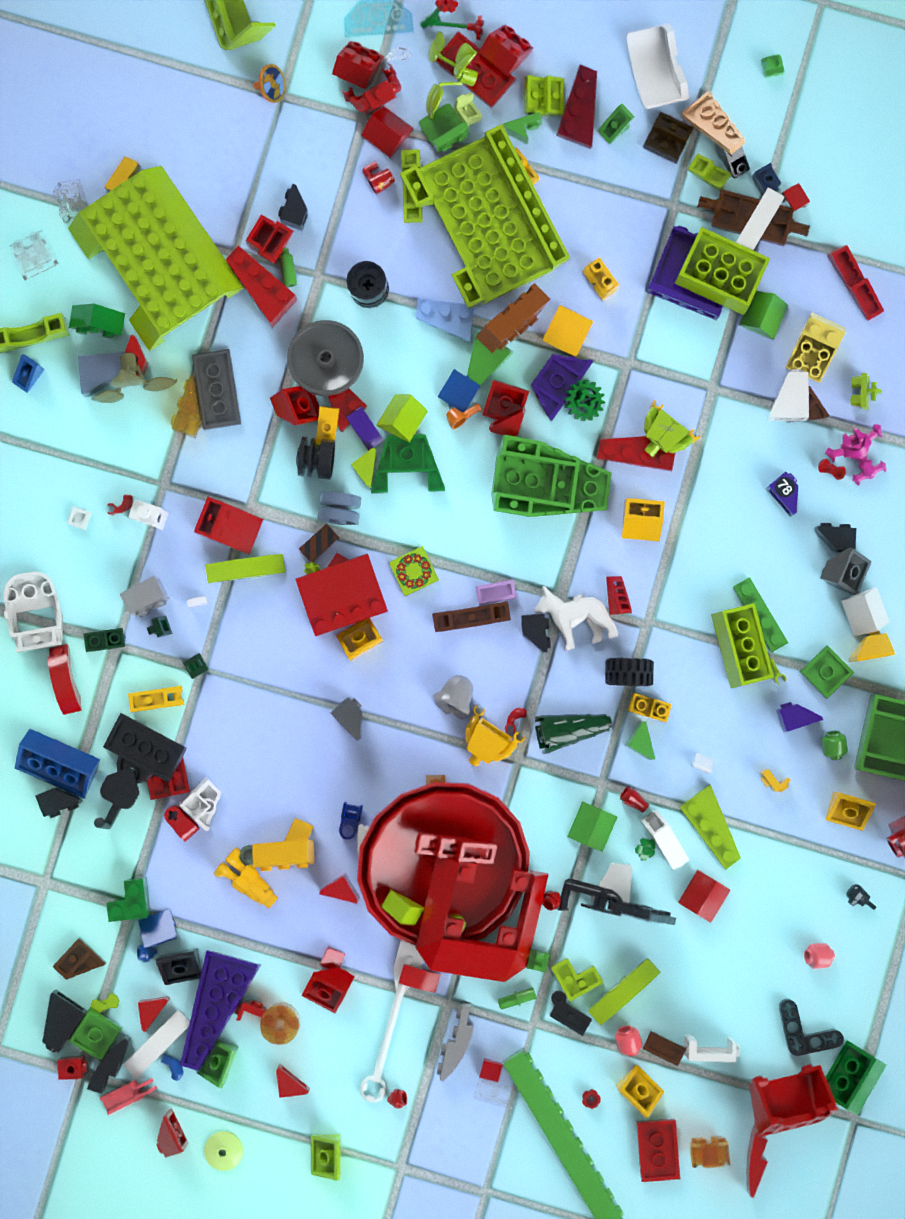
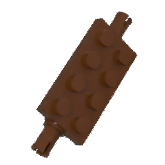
M721 189L717 200L700 195L697 208L713 211L714 216L711 227L740 235L761 199ZM780 205L760 240L784 246L787 236L791 232L807 237L810 225L794 221L792 219L794 212L792 208Z

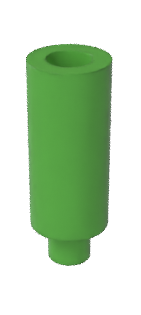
M284 248L282 255L279 256L283 284L286 287L297 286L293 255L289 254L288 248Z

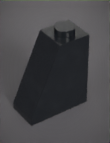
M57 989L50 994L42 1039L45 1048L53 1053H59L64 1048L88 1011Z

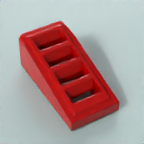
M622 576L606 577L609 615L632 613Z

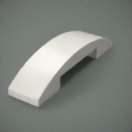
M178 1009L123 1066L137 1079L189 1027L190 1020Z

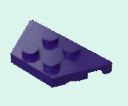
M552 354L532 382L531 388L551 422L565 404L564 398L569 396L566 390H572L571 384L577 385L576 381H580L593 364V360Z

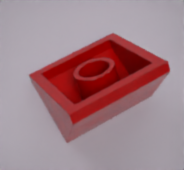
M383 106L371 114L361 137L391 159L414 128Z
M697 870L678 903L711 923L731 890Z
M346 873L322 887L319 895L356 904L360 898Z

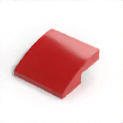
M183 758L170 782H166L155 775H152L147 780L150 800L190 792Z

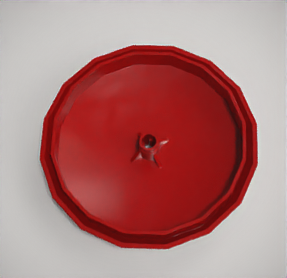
M433 782L402 793L375 816L359 847L357 882L367 911L391 936L416 946L423 913L415 925L403 924L385 911L381 905L389 892L393 890L423 907L425 906L436 856L414 852L418 832L494 843L497 845L493 864L476 863L477 867L473 883L455 882L448 916L460 914L465 920L466 926L460 938L480 940L487 937L512 915L523 894L521 891L509 889L513 869L529 871L530 850L520 821L498 797L467 783Z

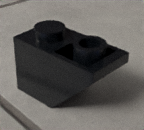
M714 142L719 158L728 172L731 173L733 179L750 170L742 146L734 153L729 154Z
M292 184L291 189L288 188L286 191V202L284 206L280 207L278 217H280V222L283 225L303 231L309 212L297 185Z
M820 523V526L815 527L814 532L832 551L843 552L849 547L856 550L857 528H851V524H839V527H834L832 523Z
M545 614L521 615L522 636L542 653H547V649L551 648L550 637H546V629H549V619L545 618Z
M52 788L35 795L43 817L49 816L50 819L61 815L60 811L68 809L69 812L79 808L78 804L83 802L82 798L59 788Z

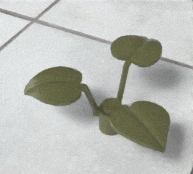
M125 353L120 355V372L110 382L112 387L118 389L100 392L92 397L91 400L101 403H115L124 398V394L120 393L122 388L138 386L143 383L145 384L143 389L147 391H163L172 387L178 380L168 377H156L146 380L140 370V366L136 364L135 354Z

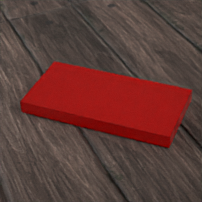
M458 31L442 49L441 55L456 64V55L463 43L469 44L477 52L466 66V68L477 72V80L473 86L464 83L462 85L492 109L516 81V78L511 74L507 76L479 53V47ZM437 57L435 62L455 78L454 67Z

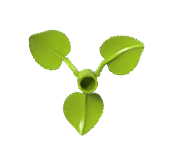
M440 31L437 32L435 39L430 45L428 60L434 63L437 57L452 65L457 82L433 84L426 98V111L430 119H433V115L441 102L443 86H462L463 83L473 86L477 80V72L466 68L477 52L469 44L463 43L457 52L455 64L441 55L445 45V38Z

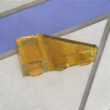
M191 375L184 383L183 390L185 392L183 397H180L178 400L177 408L179 409L177 414L173 415L170 425L174 432L196 439L202 418L196 379Z

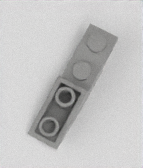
M462 1002V1007L458 1006L456 1018L459 1019L458 1026H454L452 1037L455 1040L447 1039V1043L442 1044L440 1055H443L444 1058L443 1063H439L437 1069L440 1081H444L452 1074L469 1046L474 1030V1024L467 1023L470 1003Z

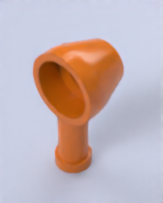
M475 403L474 406L464 412L452 408L446 413L449 426L453 430L459 428L466 422L467 418L480 412L481 407L478 403Z

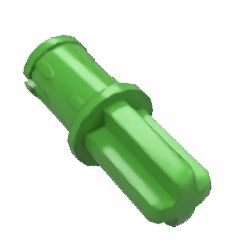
M531 987L521 992L514 991V994L499 998L498 1004L500 1009L503 1010L516 1005L521 1006L522 1003L536 1000L537 997L534 988Z

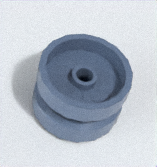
M320 492L319 503L330 508L318 509L317 520L337 525H359L360 514L351 509L361 508L362 497L339 492Z

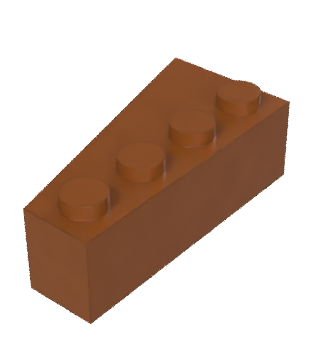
M534 283L526 293L523 292L514 303H510L502 313L500 312L489 321L476 338L491 353L498 349L500 351L503 350L509 343L508 341L513 342L519 334L522 335L529 326L532 327L539 320L537 316L550 301V298Z

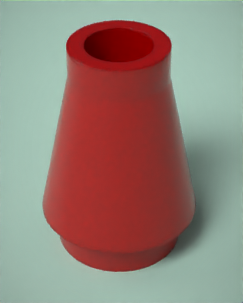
M629 786L624 789L619 798L623 804L641 813H644L649 806V803L634 788Z

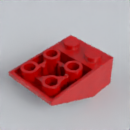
M208 496L194 533L250 555L264 519Z

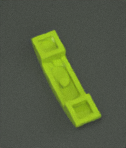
M420 149L401 150L402 172L415 165L421 168ZM402 180L404 224L423 223V208L416 207Z

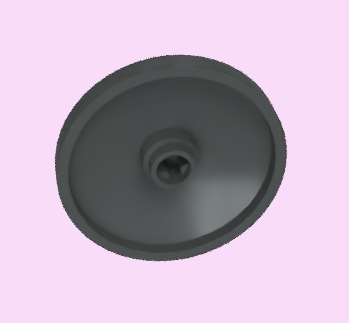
M320 320L304 326L295 334L288 348L287 362L293 379L302 389L318 396H333L346 391L357 381L363 369L364 353L359 338L349 327L332 320Z

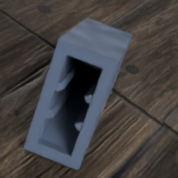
M124 352L78 356L81 394L84 397H89L110 385L111 380L120 372V355L125 354Z

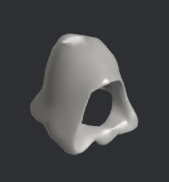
M462 675L451 677L443 688L433 695L432 698L436 706L440 707L445 714L453 713L459 719L466 718L470 714L469 705L473 696L472 682Z

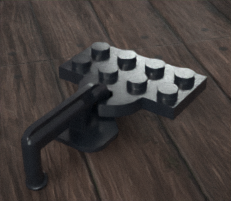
M120 713L103 748L118 755L116 763L117 772L107 775L100 788L102 798L111 802L112 806L105 820L102 817L96 818L94 826L105 830L111 829L121 809H130L135 804L140 793L138 784L146 782L152 775L170 782L187 747Z
M570 878L566 879L563 884L560 906L557 909L558 911L569 910L568 900L572 890L595 897L593 905L581 903L582 907L620 917L623 914L648 922L675 925L677 919L671 916V912L654 909L647 905L623 902L619 894L612 889Z

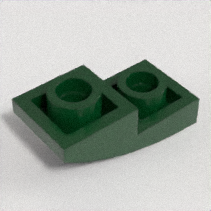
M123 628L83 633L86 653L125 647Z

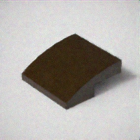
M660 111L642 148L677 164L694 127Z

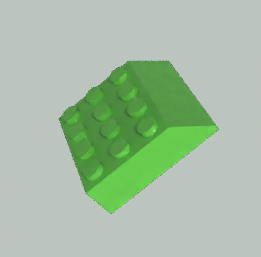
M870 694L854 764L855 770L905 782V701L878 694Z

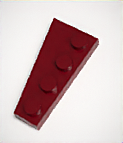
M581 64L578 66L556 136L589 149L592 148L597 86L596 70Z

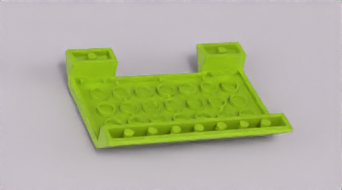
M502 124L485 131L483 138L421 168L415 165L400 173L416 207L434 205L465 266L452 273L451 276L468 309L485 305L541 278L570 259Z
M162 165L139 171L78 212L68 227V230L88 260L104 250L140 304L130 317L129 322L149 352L165 342L163 338L165 335L225 295L229 299L244 289Z

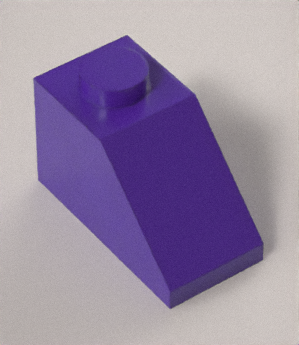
M791 702L780 705L781 709L776 710L783 732H789L823 720L822 716L799 704L792 705Z

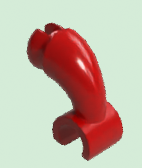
M124 495L123 501L118 507L113 503H108L107 506L114 507V511L106 513L114 516L115 514L128 511L133 505V496Z
M519 707L511 711L504 728L506 733L509 725L514 727L513 733L516 732L514 721L519 718H526L527 710L525 708Z

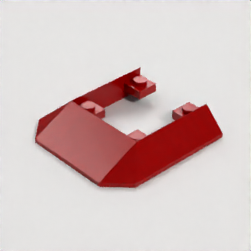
M436 856L415 946L416 950L430 971L506 982L527 967L549 874L529 870V872L517 869L512 870L509 889L524 892L516 928L500 925L495 944L460 938L464 920L448 916L455 882L473 883L477 864L474 862H460L452 858H438Z

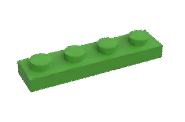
M748 577L733 586L732 588L743 606L755 603L764 641L770 652L773 653L788 644L789 642L751 578Z

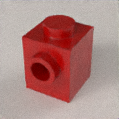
M85 1056L61 1057L57 1060L58 1080L82 1079L85 1073H88V1062L85 1061Z

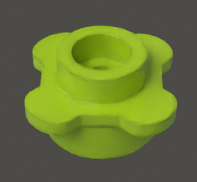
M307 562L304 565V573L306 574L321 570V567L314 562Z

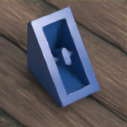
M22 354L12 383L28 393L45 369L25 354Z

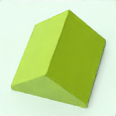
M394 394L376 426L410 443L427 415L428 410L411 394Z
M341 1134L311 1135V1175L335 1181L340 1180Z

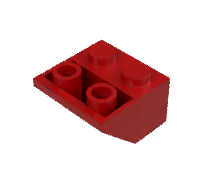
M505 24L488 35L479 53L508 76L520 66L534 47L530 45L527 39L519 36L512 27Z
M350 40L337 54L332 75L366 90L372 83L384 56L376 50L368 49L359 42Z

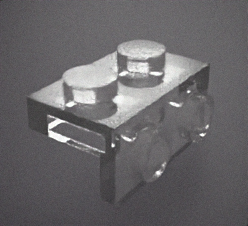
M81 180L59 181L54 187L53 196L59 206V216L63 219L64 224H67L76 217L78 212L88 206Z

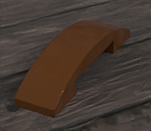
M508 601L432 613L435 633L511 620Z

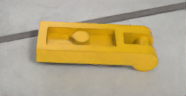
M182 686L128 693L130 712L185 705L184 699L181 696V692H183ZM168 694H174L173 701H169Z

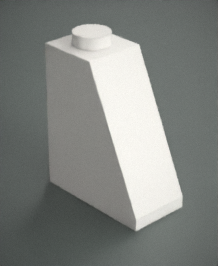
M793 369L786 375L769 412L767 421H806L809 418L808 372H803V369Z
M657 810L641 819L644 827L673 870L682 867L690 860L670 825Z

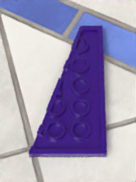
M206 950L180 1066L197 1071L202 1068L262 964Z

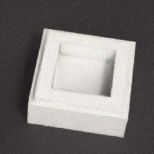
M73 506L67 524L86 530L92 512Z
M206 596L188 599L187 604L189 608L209 604V600Z

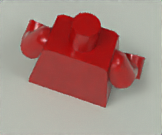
M389 64L390 68L387 70L382 68L388 80L367 90L359 97L355 96L352 87H348L349 91L347 92L342 90L345 101L350 102L357 111L365 112L367 115L396 99V94L401 91V84L392 64Z

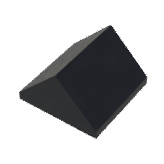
M198 948L160 955L155 959L164 985L200 979L202 968Z

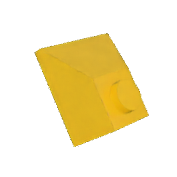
M880 630L862 638L848 661L851 663L895 655V651L887 633L881 634Z

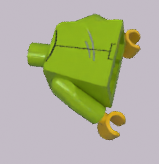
M656 400L652 402L644 421L645 437L651 441L644 451L651 457H654L659 449L664 453H676L685 450L700 438V435L698 437L693 436L692 432L695 429L688 431L662 410L663 404L657 407L655 405Z

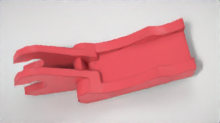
M153 1078L140 1084L133 1080L101 1096L100 1100L103 1101L107 1115L144 1098V1095L155 1091L157 1086L143 1092L140 1090L141 1087L154 1081Z

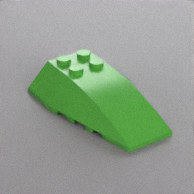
M503 435L496 456L491 491L493 511L525 517L606 511L612 473L594 464L580 460L576 456H571L558 448H553L542 441Z

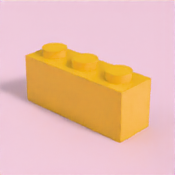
M303 839L252 844L253 867L260 868V872L272 871V867H278V870H289L290 866L302 869L308 868V864H315L314 840Z

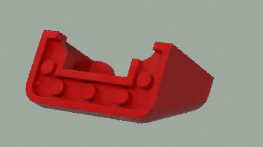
M808 1064L801 1068L802 1071L798 1074L769 1081L768 1078H763L762 1075L751 1079L752 1082L749 1084L755 1129L758 1137L819 1123L838 1110L821 1065L813 1066Z

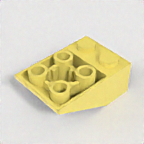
M811 312L785 368L789 370L803 369V372H808L809 379L820 383L846 333V327Z

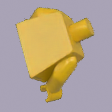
M478 705L474 707V716L470 717L465 728V741L468 744L467 751L472 753L468 761L476 767L481 761L490 764L492 761L498 762L508 758L516 749L517 743L525 740V736L520 741L516 739L519 731L515 732L511 737L482 718L485 709H483L481 714L476 713L475 710Z

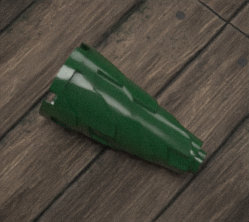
M606 714L540 715L535 717V722L540 721V725L535 726L539 748H545L542 750V754H548L574 745L579 741L596 737L598 734L608 732L609 728L612 727L611 717Z

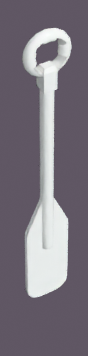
M403 940L400 941L393 966L396 995L373 1076L366 1077L360 1085L361 1096L364 1100L371 1103L380 1101L386 1094L387 1087L381 1075L402 998L409 989V986L398 983L403 965L407 964L421 969L423 959L415 946ZM372 1080V1082H380L383 1087L380 1088L379 1097L374 1098V1096H366L363 1091H366L368 1085L366 1082Z

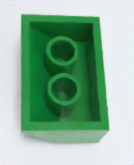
M847 1040L826 1075V1080L835 1102L844 1109L858 1115L887 1064Z

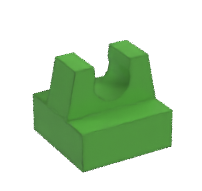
M780 54L761 59L765 79L784 74L785 71Z
M531 949L526 968L546 973L550 953Z

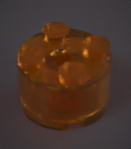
M286 1002L275 1003L266 1009L261 1018V1034L269 1043L277 1045L287 1044L296 1037L300 1029L301 1018L297 1009ZM278 1020L285 1022L283 1026L279 1027L276 1024Z
M710 1136L711 1140H706L703 1137L691 1138L692 1142H689L691 1167L697 1168V1165H702L703 1168L725 1167V1164L731 1165L729 1141L726 1140V1137Z

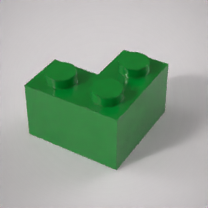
M94 303L72 305L69 328L75 329L78 334L87 335V332L92 334L101 333L102 337L113 339L114 336H122L125 313Z
M147 877L125 880V899L106 903L108 922L151 916Z

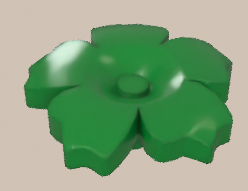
M645 838L640 839L641 845H637L634 850L636 854H639L638 857L641 861H646L656 853L653 850L656 848L653 839L650 841Z

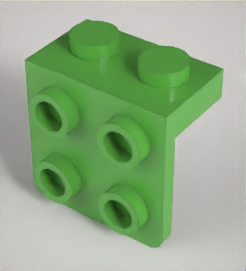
M449 103L438 108L433 115V119H430L427 115L419 120L421 130L437 154L448 150L454 143L463 141L469 135L468 124L466 121L462 123Z

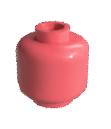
M827 943L810 944L804 951V960L812 969L828 968L835 959V953Z
M630 1025L623 1026L617 1030L615 1042L619 1052L628 1056L638 1054V1051L643 1046L639 1031Z

